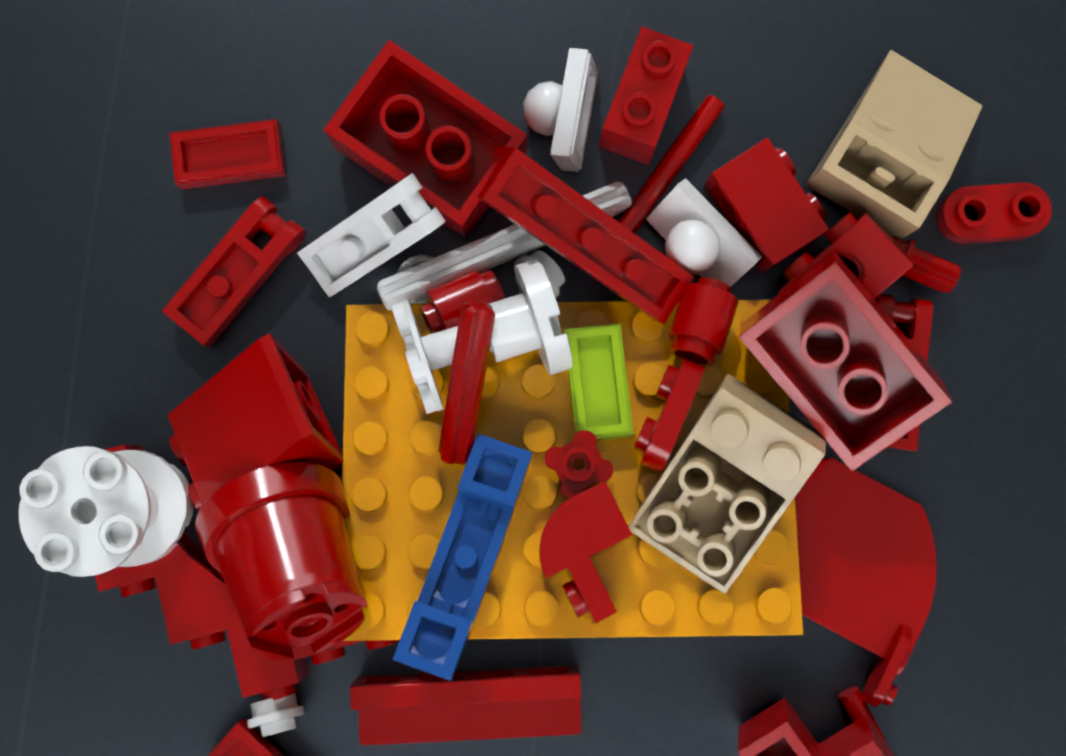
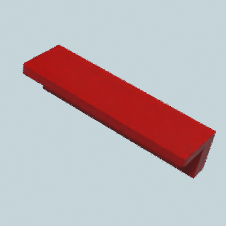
M497 147L492 158L499 163L477 198L644 314L659 323L665 324L680 301L685 285L691 283L694 276L516 147Z
M578 665L455 671L452 681L430 673L358 676L350 686L351 710H358L359 741L364 746L578 735L582 731L580 706L581 679Z

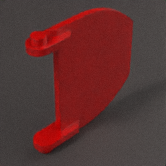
M834 458L824 459L820 461L795 496L802 616L878 656L865 683L862 693L863 701L873 707H877L881 703L889 706L894 701L898 691V687L893 684V680L896 675L899 676L904 670L927 620L933 602L937 562L932 530L921 504L856 470L851 471L847 465Z

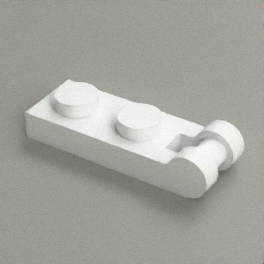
M413 173L297 252L329 298L446 222L436 207L430 209L419 193V190L423 187ZM398 204L401 205L412 221L406 227L403 226L392 210Z

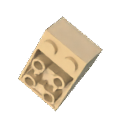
M890 50L809 178L806 186L858 218L867 211L889 235L903 239L920 228L948 183L983 105Z
M727 374L628 526L632 533L726 594L825 456L826 440L816 429L730 374Z

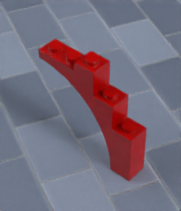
M128 444L104 449L110 452L122 450L144 451L143 446ZM185 530L182 537L176 542L178 543L177 546L165 557L138 566H118L108 572L95 575L99 592L119 587L121 598L156 589L155 577L170 645L190 640L192 650L225 641L224 631L227 630L242 698L261 693L262 700L269 698L276 700L294 694L296 692L295 684L302 681L309 674L306 661L307 656L311 657L312 665L321 664L345 656V646L364 642L341 641L330 648L313 653L311 644L292 648L294 659L282 661L265 660L255 656L251 652L243 626L221 572L210 565L204 551ZM400 640L365 641L367 650H372L394 644Z

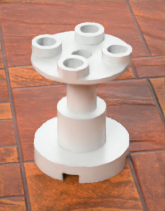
M537 259L515 265L514 271L520 294L489 303L496 315L490 352L493 353L496 363L538 350L548 375L572 369L573 362L566 333L561 334L557 315H560V311L543 265ZM409 299L393 303L391 306L394 317L407 348V351H405L415 385L418 386L426 413L444 410L433 370L452 365L458 326L422 337Z
M88 446L66 449L46 459L38 469L29 472L22 479L19 487L21 500L18 511L20 530L27 547L34 554L37 563L44 570L50 572H62L71 576L86 577L108 572L118 566L132 567L148 564L168 555L177 546L178 543L176 542L182 537L185 527L189 526L193 515V502L188 492L189 483L176 466L169 464L162 457L147 451L122 450L110 452L98 447Z

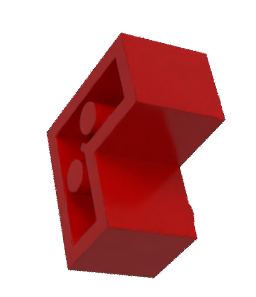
M783 698L739 726L738 753L740 756H895L867 715L818 744L786 698Z

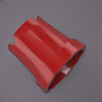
M289 462L266 466L243 474L213 493L202 505L196 517L195 528L206 558L211 566L221 572L243 626L251 652L261 659L273 661L294 659L292 648L311 644L313 653L325 650L350 636L361 626L365 619L362 608H368L367 601L360 583L344 519L350 517L343 484L334 471L322 465L307 462Z

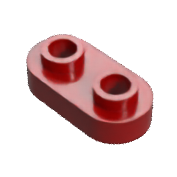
M1031 183L966 186L955 190L940 202L936 211V223L943 236L959 244L1022 240L1039 233L1047 226L1051 218L1052 206L1047 194L1040 187ZM1020 201L1029 205L1031 210L1030 217H1025L1020 213ZM965 205L975 208L977 212L976 221H971L965 216Z
M687 359L682 360L679 369L668 365L655 395L665 400L657 421L646 417L633 448L643 452L640 461L641 465L662 473L705 371L704 366Z

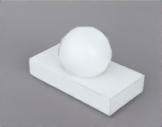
M569 48L563 85L553 81L539 83L528 91L523 102L524 118L527 125L535 132L545 136L554 135L550 155L561 171L579 173V169H582L599 73L588 49Z
M686 178L678 183L646 218L666 240V257L690 274H699L702 278H713L731 287L762 258Z

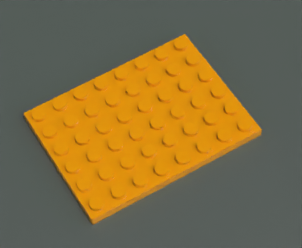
M738 300L739 304L722 354L716 355L713 365L704 366L705 371L663 471L727 374H730L790 413L789 396L739 338L743 322L771 300ZM627 301L557 302L560 315H557L561 334H564V329L621 324L634 435L632 438L597 441L596 448L602 458L609 460L613 465L612 477L606 483L625 521L629 525L662 474L641 465L640 461L643 452L633 448L646 417L657 421L665 400L655 395L668 365L679 369L682 359L670 353L672 341L668 337L678 304L665 324L653 320ZM384 304L346 305L342 484L350 517L345 518L344 521L368 608H362L365 619L361 626L342 641L400 640L414 601H418L458 495L457 487L466 464L454 463L449 465L444 463L438 450L452 365L433 370L444 410L427 414L405 354L407 348L404 338L401 337L393 311L387 310ZM411 304L421 336L430 335L420 311V307L426 304ZM538 350L497 363L493 353H489L474 442L479 433L531 451L533 455L504 542L468 639L803 635L795 498L726 594L632 533L633 535L629 539L590 558L617 613L596 624H592L588 614L577 618L562 588L563 584L571 581L567 572L564 571L545 581L539 561L540 541L544 527L553 512L562 503L570 499L561 492L562 482L556 471L549 469L545 464V454L549 448L553 446L561 448L573 441L575 435L568 370L548 375ZM576 459L573 462V467L576 470H582L585 466L582 459ZM597 481V482L593 483L592 485H590V486H588L587 488H585L584 491L587 490V489H589V488H591V487H593V486H595V485H597V484H599V483H601V482H598V481Z

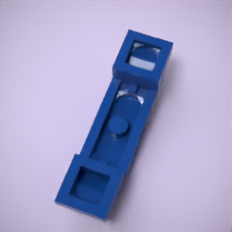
M479 433L477 434L457 487L458 495L418 601H414L394 654V661L452 681L504 542L533 452Z

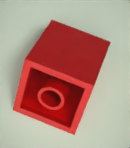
M270 333L256 340L167 415L175 434L169 438V442L178 461L183 466H187L193 483L188 486V492L198 511L206 500L219 488L233 479L259 468L281 463L307 462L322 465L335 471L343 465L342 450L308 373Z

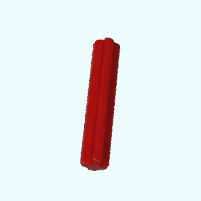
M468 301L461 306L438 449L441 454V460L449 465L454 463L466 464L474 444L496 317L492 306L485 302Z

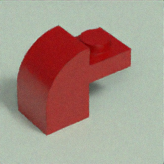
M606 481L566 500L553 512L542 532L539 549L540 567L545 581L566 571L571 581L562 585L565 595L577 618L588 614L592 624L617 613V610L590 558L629 539L633 535Z

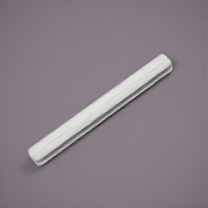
M619 181L583 195V197L611 217L625 212L632 205L626 186ZM514 224L382 279L377 284V290L387 310L393 311L391 306L393 303L409 299L410 303L426 297L425 292L475 270L480 274L541 248L545 244Z

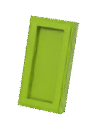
M621 324L564 329L573 362V368L568 370L575 434L578 431L587 430L596 436L597 441L632 438L634 431Z

